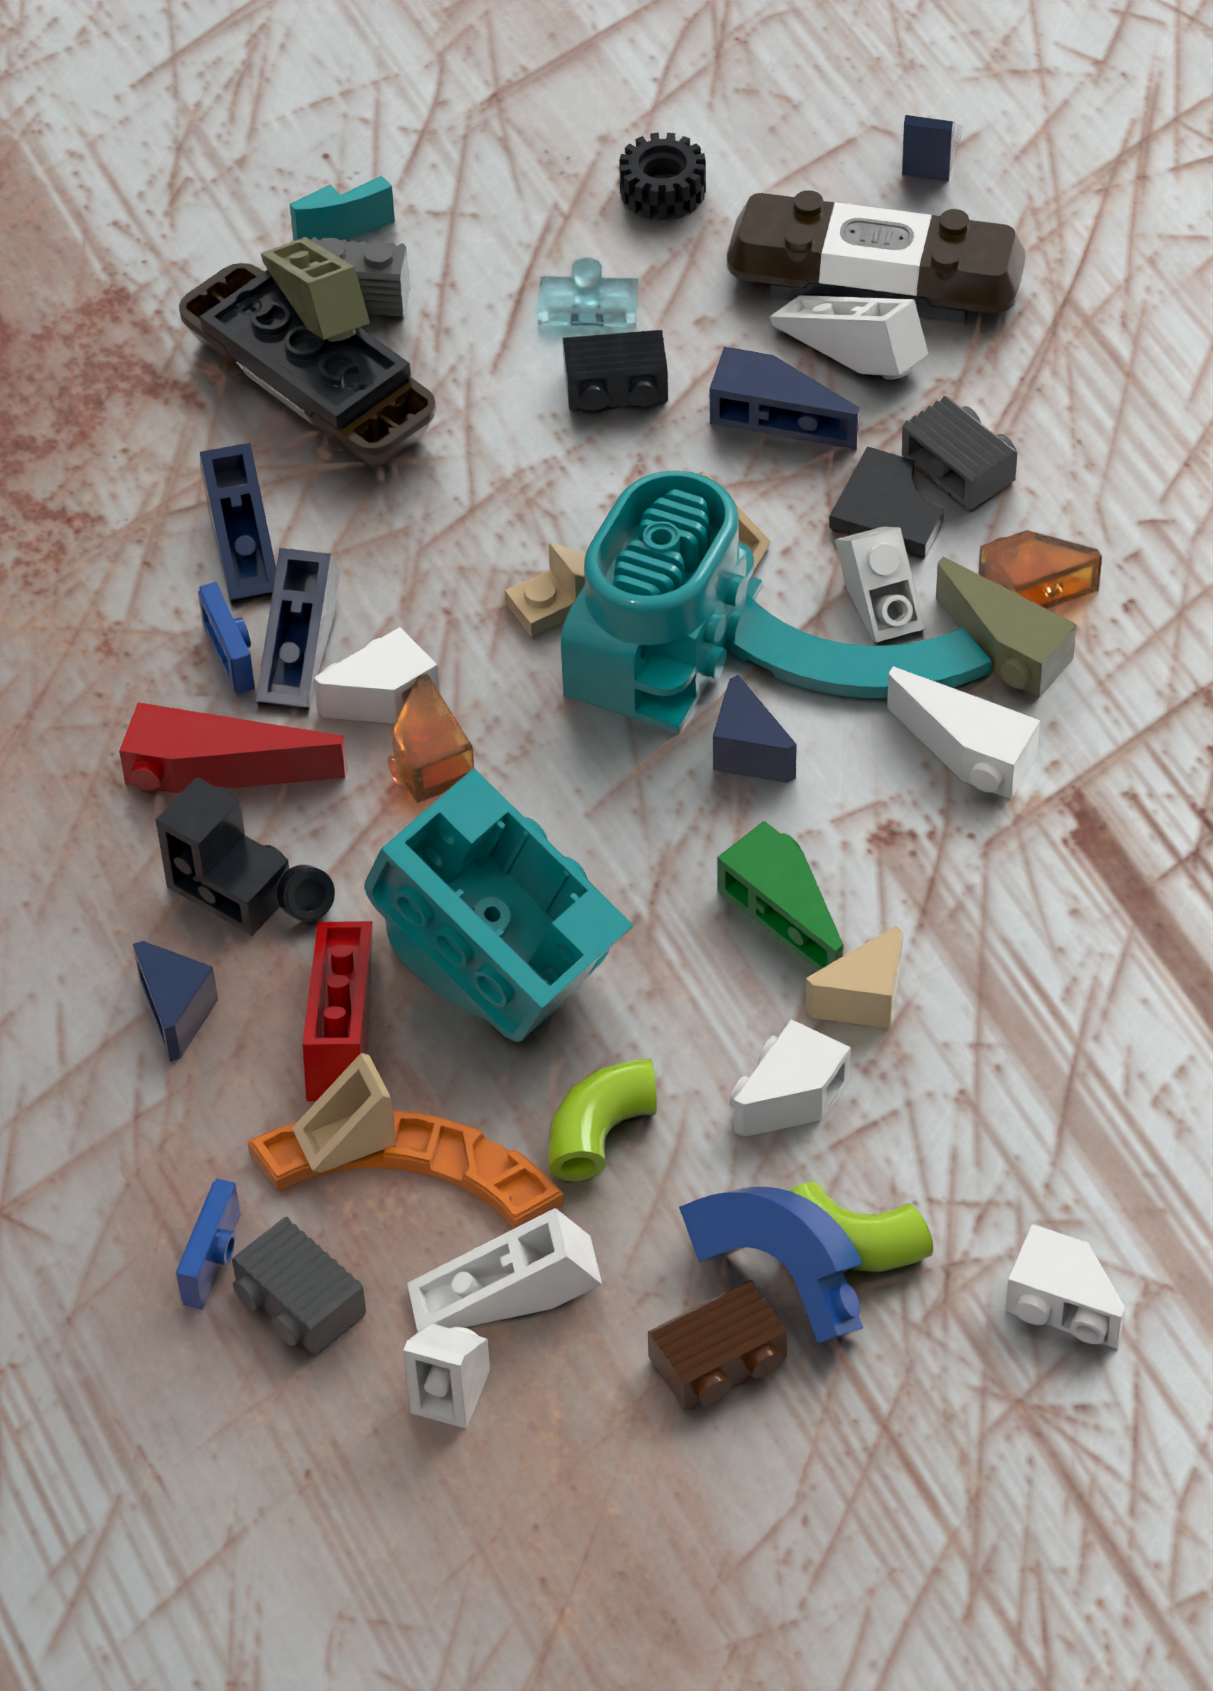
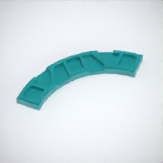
M747 591L746 603L742 611L747 612V622L736 641L727 639V649L744 662L751 660L755 664L772 671L773 677L778 680L812 691L854 698L887 699L888 674L893 666L951 688L991 673L992 668L990 658L963 627L941 636L908 644L888 646L847 644L823 639L784 623L760 606Z

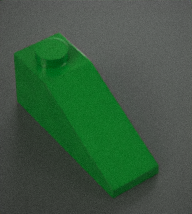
M763 821L717 857V891L813 968L819 971L843 957L844 945L805 854L790 835L779 833L767 822Z

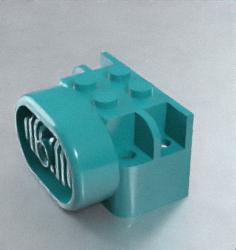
M663 471L638 479L619 495L586 551L584 559L585 585L570 608L561 634L563 696L675 733L681 732L711 678L717 679L724 668L727 657V639L736 641L747 622V612L742 611L746 603V591L755 600L762 589V580L751 577L754 570L753 552L747 545L739 542L737 507L730 494L720 484L706 476L693 472Z
M475 768L380 849L364 884L366 895L371 904L386 919V930L390 944L402 963L420 981L454 1006L476 1017L487 1019L501 1034L517 1042H520L576 992L584 980L601 965L608 955L609 949L633 927V924L587 879L586 873L580 864L570 857H564L547 840L546 833L542 827L533 819L525 818Z

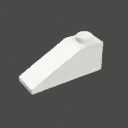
M799 295L770 316L772 326L860 374L882 375L886 380L898 379L908 375L912 370L911 367L928 355L914 299Z
M894 666L888 674L887 708L961 781L974 785L981 791L993 792L1012 799L1038 755L1040 720Z
M554 1208L408 1282L407 1285L417 1332H420L431 1323L447 1328H465L554 1309L602 1285L591 1236Z

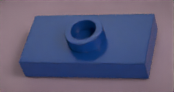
M217 582L200 586L198 597L202 623L233 690L240 694L255 689L251 655L248 647H251V641L243 618H233Z
M216 1178L215 1182L212 1183L176 1270L180 1297L185 1306L203 1310L220 1265L227 1266L232 1259L236 1244V1233L234 1231L241 1216L236 1183Z

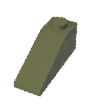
M307 237L260 253L264 265L307 329L323 340L327 339L331 342L345 340L355 335L356 328L370 323L353 265Z
M944 556L938 562L937 600L959 628L963 627L992 661L991 671L995 676L1003 679L1014 688L1022 689L1040 698L1074 659L1077 624Z

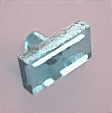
M581 258L577 260L572 266V277L541 276L537 308L538 325L636 327L639 296L638 278H602V266L594 258Z

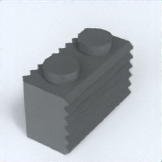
M314 237L310 239L355 267L368 314L404 317L410 292L407 247L403 243L396 246L393 242L388 244L383 241H372L367 244L364 240L359 243L352 240L348 243L345 239L340 241L336 238L318 240Z
M943 396L941 401L936 400L933 406L929 405L926 411L921 410L919 415H914L910 421L906 420L902 427V456L915 460V466L918 471H922L925 477L929 476L932 483L936 482L939 488H943L946 494L950 493L952 498L957 499L960 505L964 504L967 511L972 510L1016 480L1018 452L1012 441L1004 434L995 435L981 424L980 418L973 409L968 406L961 408L947 396Z
M288 1217L282 1218L232 1258L235 1275L233 1288L237 1296L251 1310H256L261 1306L272 1316L271 1320L275 1330L291 1346L300 1342L313 1355H319L322 1348L328 1347L331 1341L337 1340L339 1334L345 1333L349 1326H354L357 1319H363L366 1314L364 1290L360 1281L355 1280L351 1273H347L343 1266H339L335 1259H331L328 1252H324L320 1245H316L312 1238H308L305 1232L300 1231L296 1224H292Z

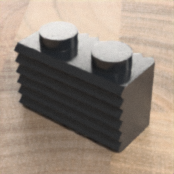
M662 330L562 338L568 406L573 412L578 408L583 411L605 409L607 406L612 408L618 405L624 408L628 404L633 407L635 405L649 406L651 404L655 405L658 401L662 404L668 401V368Z

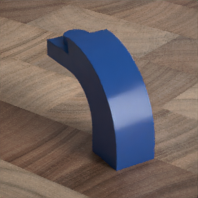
M747 1187L709 1195L679 1207L699 1262L727 1256L747 1247L767 1252L779 1260L789 1271L796 1283L817 1343L839 1338L863 1329L859 1317L860 1303L854 1289L847 1284L843 1273L863 1264L848 1235L817 1204L803 1196L780 1188Z

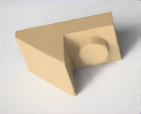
M549 543L550 570L505 590L506 605L531 637L565 622L570 608L585 585L584 559L586 553L560 544Z

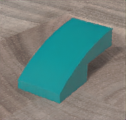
M382 175L342 195L330 184L289 204L294 241L304 237L308 239L316 237L318 240L323 238L343 240L374 231L395 222L392 185Z

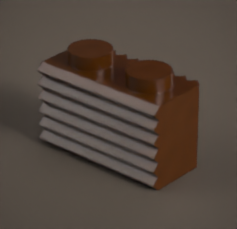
M748 1280L648 1331V1357L685 1410H690L695 1404L710 1405L718 1402L728 1394L736 1383L741 1384L746 1378L754 1377L759 1379L773 1373L787 1357V1330L785 1325L780 1322L778 1315L774 1314L772 1307L768 1306L766 1298L762 1297L760 1290L755 1287L753 1280Z

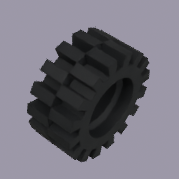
M659 132L650 133L651 141H646L643 136L635 139L636 147L629 143L625 147V154H621L619 159L620 193L624 204L629 203V210L637 213L642 208V217L648 219L651 218L653 213H658V220H667V213H673L675 219L683 217V209H686L689 213L696 210V203L701 204L704 200V193H706V158L704 153L701 154V147L697 143L690 146V138L685 136L676 141L675 133L667 132L666 139H660ZM656 174L674 175V177L665 179L653 178L650 176Z

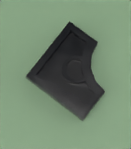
M867 446L829 515V528L854 535L880 527H900L906 551L925 557L943 524L944 509L927 502L915 489L913 482L915 460Z

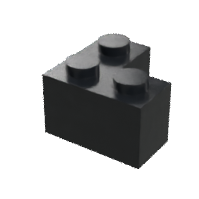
M196 777L155 819L167 888L253 936L280 907L277 900V886L283 874L290 869L289 860L277 848L271 845L263 846L245 835L241 802L230 790L221 786L215 787Z

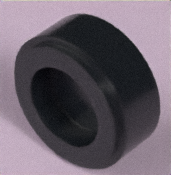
M301 864L290 868L283 874L277 886V900L281 909L287 915L304 922H311L322 918L332 907L335 898V888L330 876L323 870L311 865Z

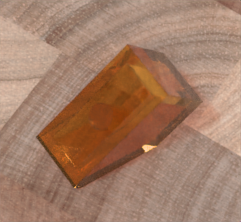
M1025 530L1008 537L997 538L988 544L980 546L978 574L1049 609L1099 591L1102 555L1096 548Z
M428 673L419 676L391 732L394 755L388 757L389 769L396 784L399 787L406 785L416 803L445 793L474 768L472 744Z

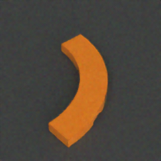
M393 1110L396 1145L322 1173L312 1171L292 1130V1127L298 1121L275 1128L247 1141L250 1155L277 1192L296 1183L333 1172L362 1168H388L421 1173L452 1183L488 1204L512 1229L564 1205V1194L542 1170L515 1149L507 1150L503 1146L485 1138L484 1133L476 1128L450 1119L423 1113Z

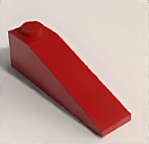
M139 702L136 705L119 750L125 785L136 786L147 791L160 790L182 793L196 777L215 787L221 786L228 789L345 778L348 771L345 738L343 735Z
M373 921L317 923L302 1043L306 1101H317L360 1053L367 1054Z

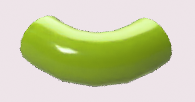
M651 1058L631 1060L597 1069L570 1088L550 1123L547 1157L552 1176L563 1181L577 1182L599 1175L606 1166L605 1139L611 1128L625 1119L656 1114V1081Z
M817 1182L802 1183L789 1190L817 1204L841 1226L853 1243L863 1264L851 1269L852 1271L883 1272L914 1264L933 1254V1240L927 1223L917 1208L910 1203L878 1214L855 1213L840 1207Z

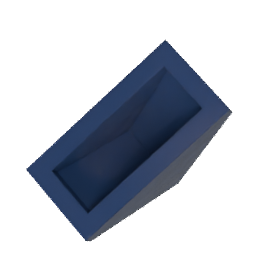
M905 115L902 175L949 181L961 137L962 126L954 121Z
M739 675L730 678L713 733V770L785 783L796 779L797 744Z
M145 941L133 944L138 976L170 1062L180 1059L218 1001L213 967Z

